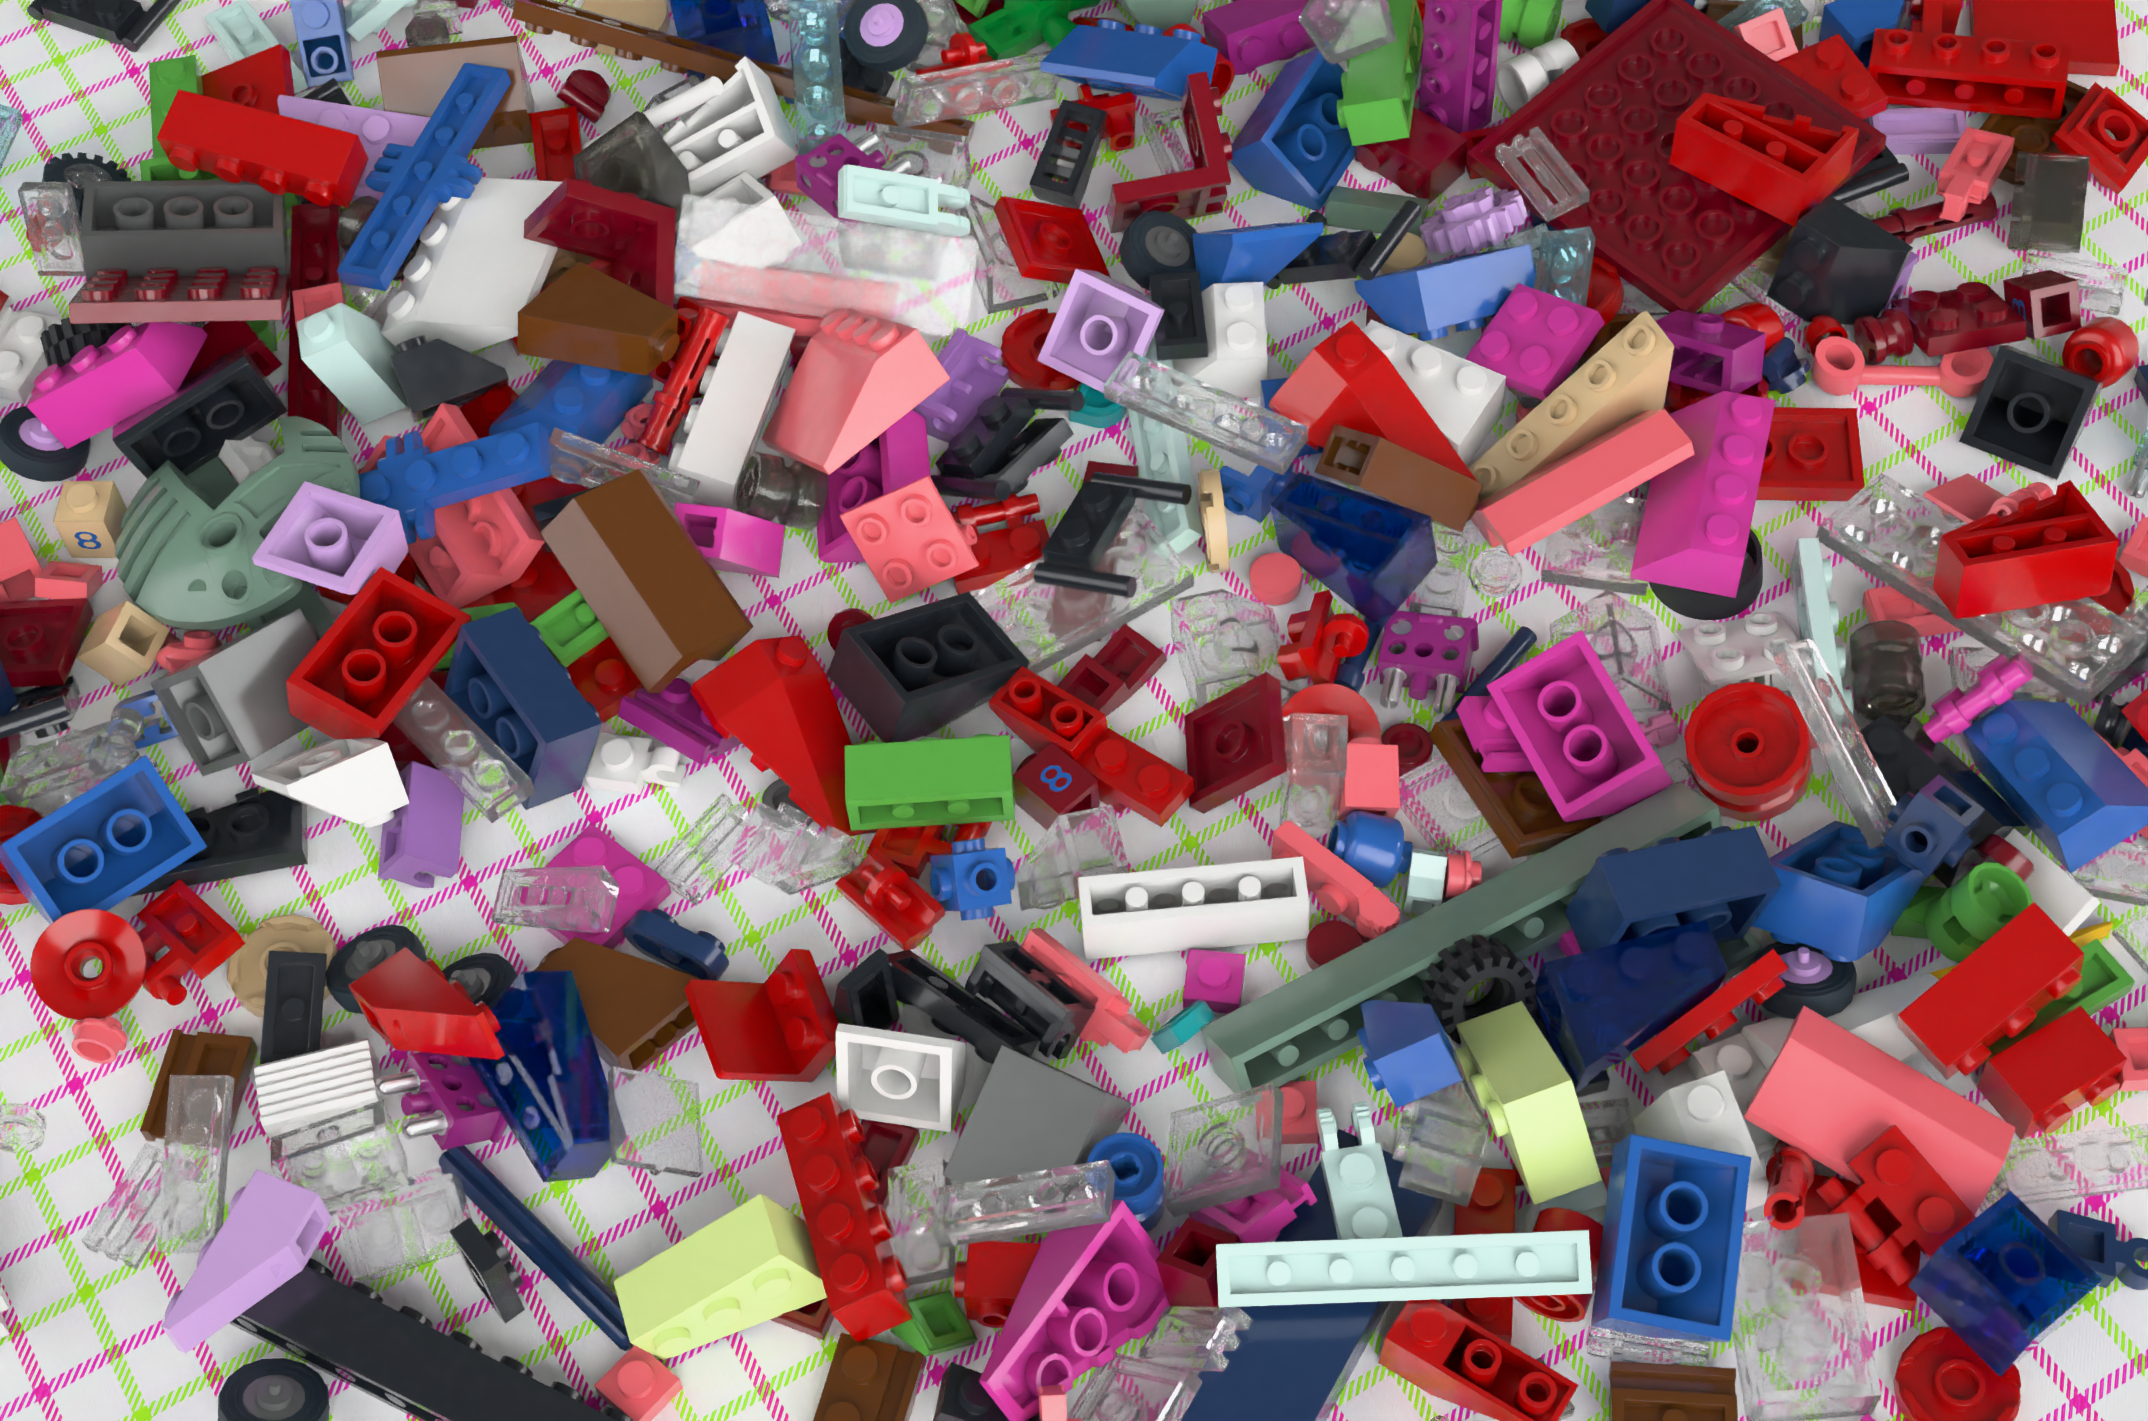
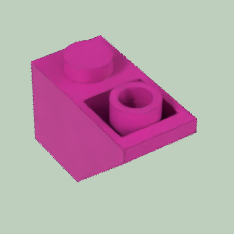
M675 503L674 513L715 571L779 578L786 531L784 525L729 508Z

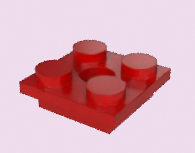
M2095 82L2051 137V140L2057 144L2058 149L2064 155L2073 157L2090 171L2100 185L2110 188L2118 195L2148 157V120L2107 86L2103 89ZM2105 129L2109 130L2115 136L2116 140L2111 138L2107 134Z

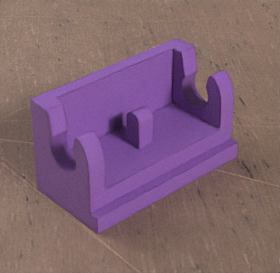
M957 329L937 357L951 379L912 409L926 418L927 435L949 443L955 435L962 432L977 414L979 406L984 401L1000 393L1009 380V371L1001 365L989 362L984 358L985 356L990 360L997 361L1002 355L1000 349L988 342L967 335V331L963 329Z
M412 761L399 773L409 804L393 810L394 818L383 823L378 878L386 881L393 879L419 888H433L434 876L421 872H431L436 876L452 878L458 872L465 779Z

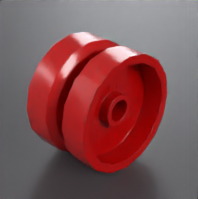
M1757 682L1729 684L1708 694L1691 714L1685 731V743L1692 780L1699 794L1718 806L1719 813L1722 816L1743 822L1769 820L1790 810L1804 795L1813 772L1808 724L1797 703L1781 690Z

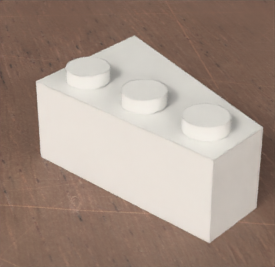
M746 56L735 65L738 71L723 85L724 91L721 95L707 101L686 123L680 120L638 162L653 203L676 209V214H678L744 171L753 178L758 179L794 160L799 155L770 77Z
M1370 320L1363 332L1387 356L1462 461L1468 466L1502 416L1506 376Z

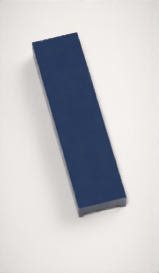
M1338 1129L1339 1149L1359 1146L1356 1136ZM1382 1149L1403 1237L1427 1236L1442 1208L1446 1179ZM1321 1161L1308 1182L1318 1201L1312 1206L1303 1202L1293 1211L1297 1218L1281 1229L1275 1242L1338 1239ZM1391 1301L1237 1307L1173 1421H1326Z

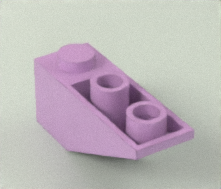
M256 1169L247 1186L240 1188L233 1196L228 1210V1217L216 1237L209 1239L202 1247L197 1259V1268L185 1288L178 1291L171 1298L166 1308L165 1321L161 1327L179 1351L189 1352L304 1269L333 1220L318 1193Z

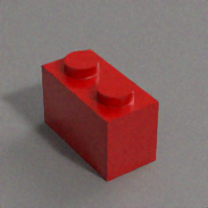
M2080 1005L1988 1059L1976 1087L2007 1123L2016 1127V1135L2021 1140H2024L2039 1130H2042L2044 1134H2050L2059 1129L2072 1117V1110L2086 1102L2094 1107L2107 1100L2120 1086L2116 1080L2127 1058Z

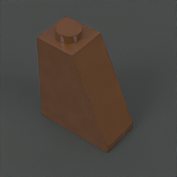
M579 261L518 311V351L529 356L647 376L661 362L670 360L678 348L680 341L677 334L678 311Z
M1336 424L1333 426L1314 471L1423 519L1459 532L1463 531L1466 522L1473 517L1478 506V494L1483 485L1381 437Z
M574 937L562 948L550 951L541 960L539 966L531 972L541 999L626 1083L631 1081L697 1026L684 988L691 979L700 980L698 977Z

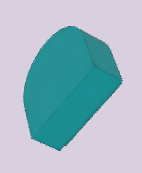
M1081 383L1078 391L1084 396V406L1078 412L1069 411V421L1095 428H1107L1122 420L1126 413V401L1120 402Z
M1198 999L1152 1034L1151 1040L1160 1052L1165 1054L1183 1045L1198 1033L1201 1027L1210 1023L1216 1015L1205 1000Z

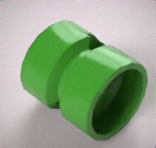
M1503 0L1499 41L1509 43L1516 37L1521 47L1533 50V48L1553 40L1559 23L1563 0Z
M1991 862L1977 865L1959 879L1953 887L1948 888L1930 903L1925 911L1924 919L1927 936L1941 954L1950 960L1960 963L2033 903L2030 891L2022 878L2008 867Z

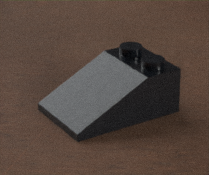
M965 592L843 629L827 675L880 740L885 743L906 742L932 733L1005 685L1022 666L1028 669L1030 661L971 593Z

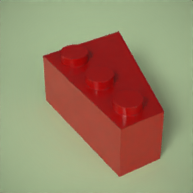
M1704 92L1677 119L1669 164L1796 227L1798 221L1822 202L1849 174L1859 133L1858 128L1844 125L1841 133L1812 126L1811 117L1797 114L1795 121L1765 115L1766 107Z
M2071 480L2057 485L2056 494L2038 502L2037 499L2031 496L2020 501L2018 511L1999 518V516L1992 513L1942 534L1939 543L1933 589L1955 619L1974 618L1984 614L2014 609H2027L2037 605L2067 600H2080L2085 597L2109 594L2119 540Z
M2033 902L1897 1015L1898 1028L1946 1080L1958 1071L1967 1076L1991 1055L1990 1047L2005 1036L2013 1038L2036 1018L2037 1012L2052 1001L2059 1000L2081 981L2083 978L2081 970L2085 954Z

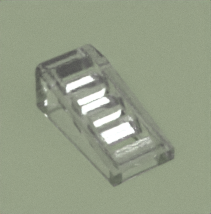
M603 865L503 869L491 919L496 924L589 933L609 932L619 893V885ZM523 887H528L529 891L525 906H518ZM545 889H548L549 894L546 905H542ZM568 891L572 892L570 903L565 904Z

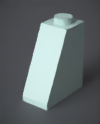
M338 303L297 321L301 359L362 425H365L407 407L390 360V356L397 354L398 349L380 333L383 324L343 303Z

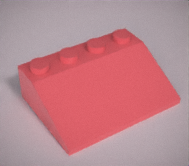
M850 308L847 310L839 309L828 315L820 323L822 330L810 339L761 438L766 446L828 475L838 469L951 379L916 328Z

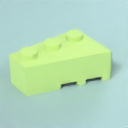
M1520 1001L1457 1024L1463 1046L1454 1049L1461 1074L1466 1083L1470 1082L1480 1108L1486 1109L1497 1138L1502 1137L1533 1204L1536 1205L1602 1181L1572 1079L1523 1002Z
M762 1193L613 1281L630 1343L662 1360L681 1355L686 1351L773 1319L783 1313L827 1298L806 1221Z

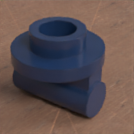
M1783 337L1765 353L1762 374L1767 376L1764 380L1769 385V391L1777 389L1779 394H1786L1804 384L1807 380L1804 374L1811 368L1807 358H1797L1794 352L1795 344L1788 337Z

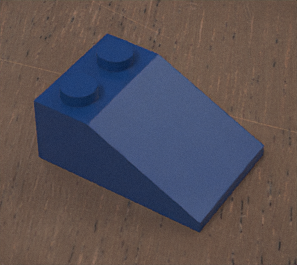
M1835 820L1769 858L1781 887L1752 926L1770 932V936L1779 942L1787 944L1803 943L1821 949L1823 955L1829 959L1840 962L1857 961L1882 944L1927 876L1920 870L1911 869L1900 862L1895 856L1894 850L1882 842L1885 837L1884 835Z

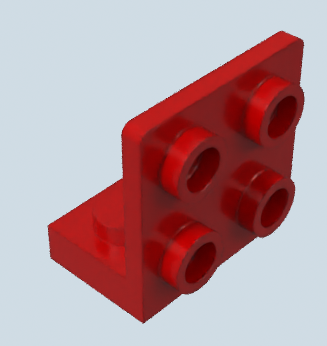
M791 949L764 983L691 979L684 988L715 1075L721 1080L813 1082L836 1055V1029L839 1022L810 950Z

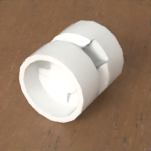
M1561 37L1555 38L1533 48L1530 54L1527 52L1521 53L1499 63L1496 69L1497 87L1505 106L1512 115L1580 60L1572 45Z

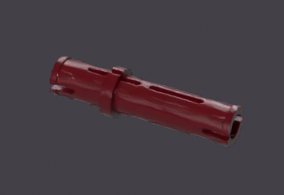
M1990 191L1987 198L1983 199L1980 205L1969 202L1966 212L1959 222L1939 218L1944 201L1907 210L1904 207L1890 210L1887 216L1870 221L1910 245L1916 238L1978 222L1991 221L1997 215V204L1995 197Z

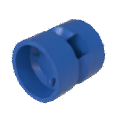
M1121 1132L1105 1137L1094 1146L1087 1159L1088 1199L1123 1200L1146 1233H1148L1157 1226L1164 1214V1163L1160 1151L1149 1139L1136 1133Z

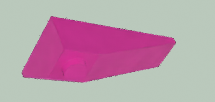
M1075 1198L1042 1241L979 1380L980 1384L1009 1421H1028L1039 1413L1038 1386L1064 1385V1392H1068L1072 1389L1073 1381L1092 1367H1102L1115 1358L1113 1352L1130 1339L1139 1340L1152 1331L1170 1307L1156 1264V1259L1161 1252L1123 1200Z

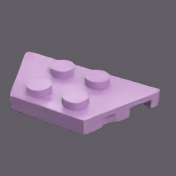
M280 94L277 100L280 115L358 135L369 160L351 202L377 206L384 192L374 191L369 188L365 183V179L370 171H375L374 165L379 157H383L382 152L389 143L413 147L430 120L429 117Z

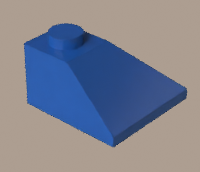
M1323 222L1273 223L1192 234L1196 271H1199L1201 292L1216 283L1263 282L1265 286L1324 232Z

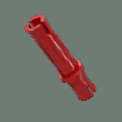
M699 307L697 317L678 353V357L662 391H655L652 400L656 403L636 443L666 456L667 449L683 416L687 417L691 407L689 403L709 364V360L725 326L730 321L728 318L709 308Z
M1780 1139L1776 1142L1774 1153L1770 1155L1766 1164V1177L1769 1184L1767 1198L1764 1203V1216L1771 1215L1769 1224L1779 1230H1791L1800 1225L1804 1218L1806 1194L1814 1181L1815 1166L1812 1158L1805 1151L1792 1147Z

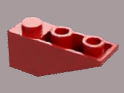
M404 947L348 985L371 1028L396 1050L495 1060L505 1055L495 1036V1033L501 1030V1027L489 1007L482 1001L474 1005L471 997L460 982L454 979L448 983L439 966L431 958L423 962L408 948Z
M1435 1299L1407 1301L1384 1339L1378 1361L1382 1366L1430 1395L1499 1421H1559L1579 1386Z

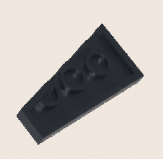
M257 787L236 794V803L206 813L204 806L186 812L185 814L207 847L131 896L167 890L179 879L187 886L308 864L307 805L272 790L259 794Z

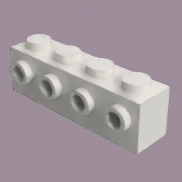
M738 311L732 329L725 327L715 349V355L720 357L716 367L707 366L701 382L699 393L705 395L701 406L692 404L684 426V432L689 434L685 445L676 443L669 461L668 472L675 474L674 495L708 506L732 509L791 357L790 346L796 329Z
M1303 856L1078 877L1085 960L1307 939L1309 934L1310 904Z

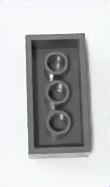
M225 180L85 182L80 237L86 281L92 278V276L97 275L98 269L105 268L127 269L128 277H143V275L148 274L147 269L158 267L178 268V276H194L198 274V268L227 267L228 275H245L248 273V267L277 266L278 274H287V221L284 195L273 194L263 189L260 185L245 181L240 183H230Z

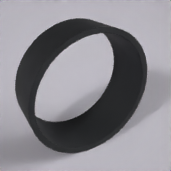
M1750 529L1746 551L1753 559L1755 568L1751 575L1738 585L1736 598L1649 582L1650 587L1665 606L1683 616L1698 620H1720L1735 616L1747 609L1760 593L1763 582V559L1760 542L1755 533Z

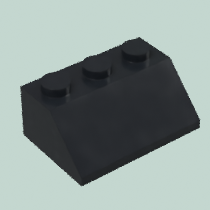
M242 345L233 352L221 356L215 363L190 379L183 381L177 393L113 427L112 440L146 479L167 460H170L187 476L217 457L225 440L242 441L288 412L261 367Z
M1883 714L1842 743L1833 779L1887 831L1894 825L1887 816L1898 801L1908 791L1916 796L1938 774L1983 807L1985 811L1967 833V836L1974 843L1953 868L1944 862L1932 873L1947 888L1953 887L1965 874L1984 862L1975 849L1988 834H1996L2005 839L2013 829H2016L2023 836L2031 832V829L2009 804L1940 741L1935 744L1926 734L1922 727L1923 724L1913 716Z

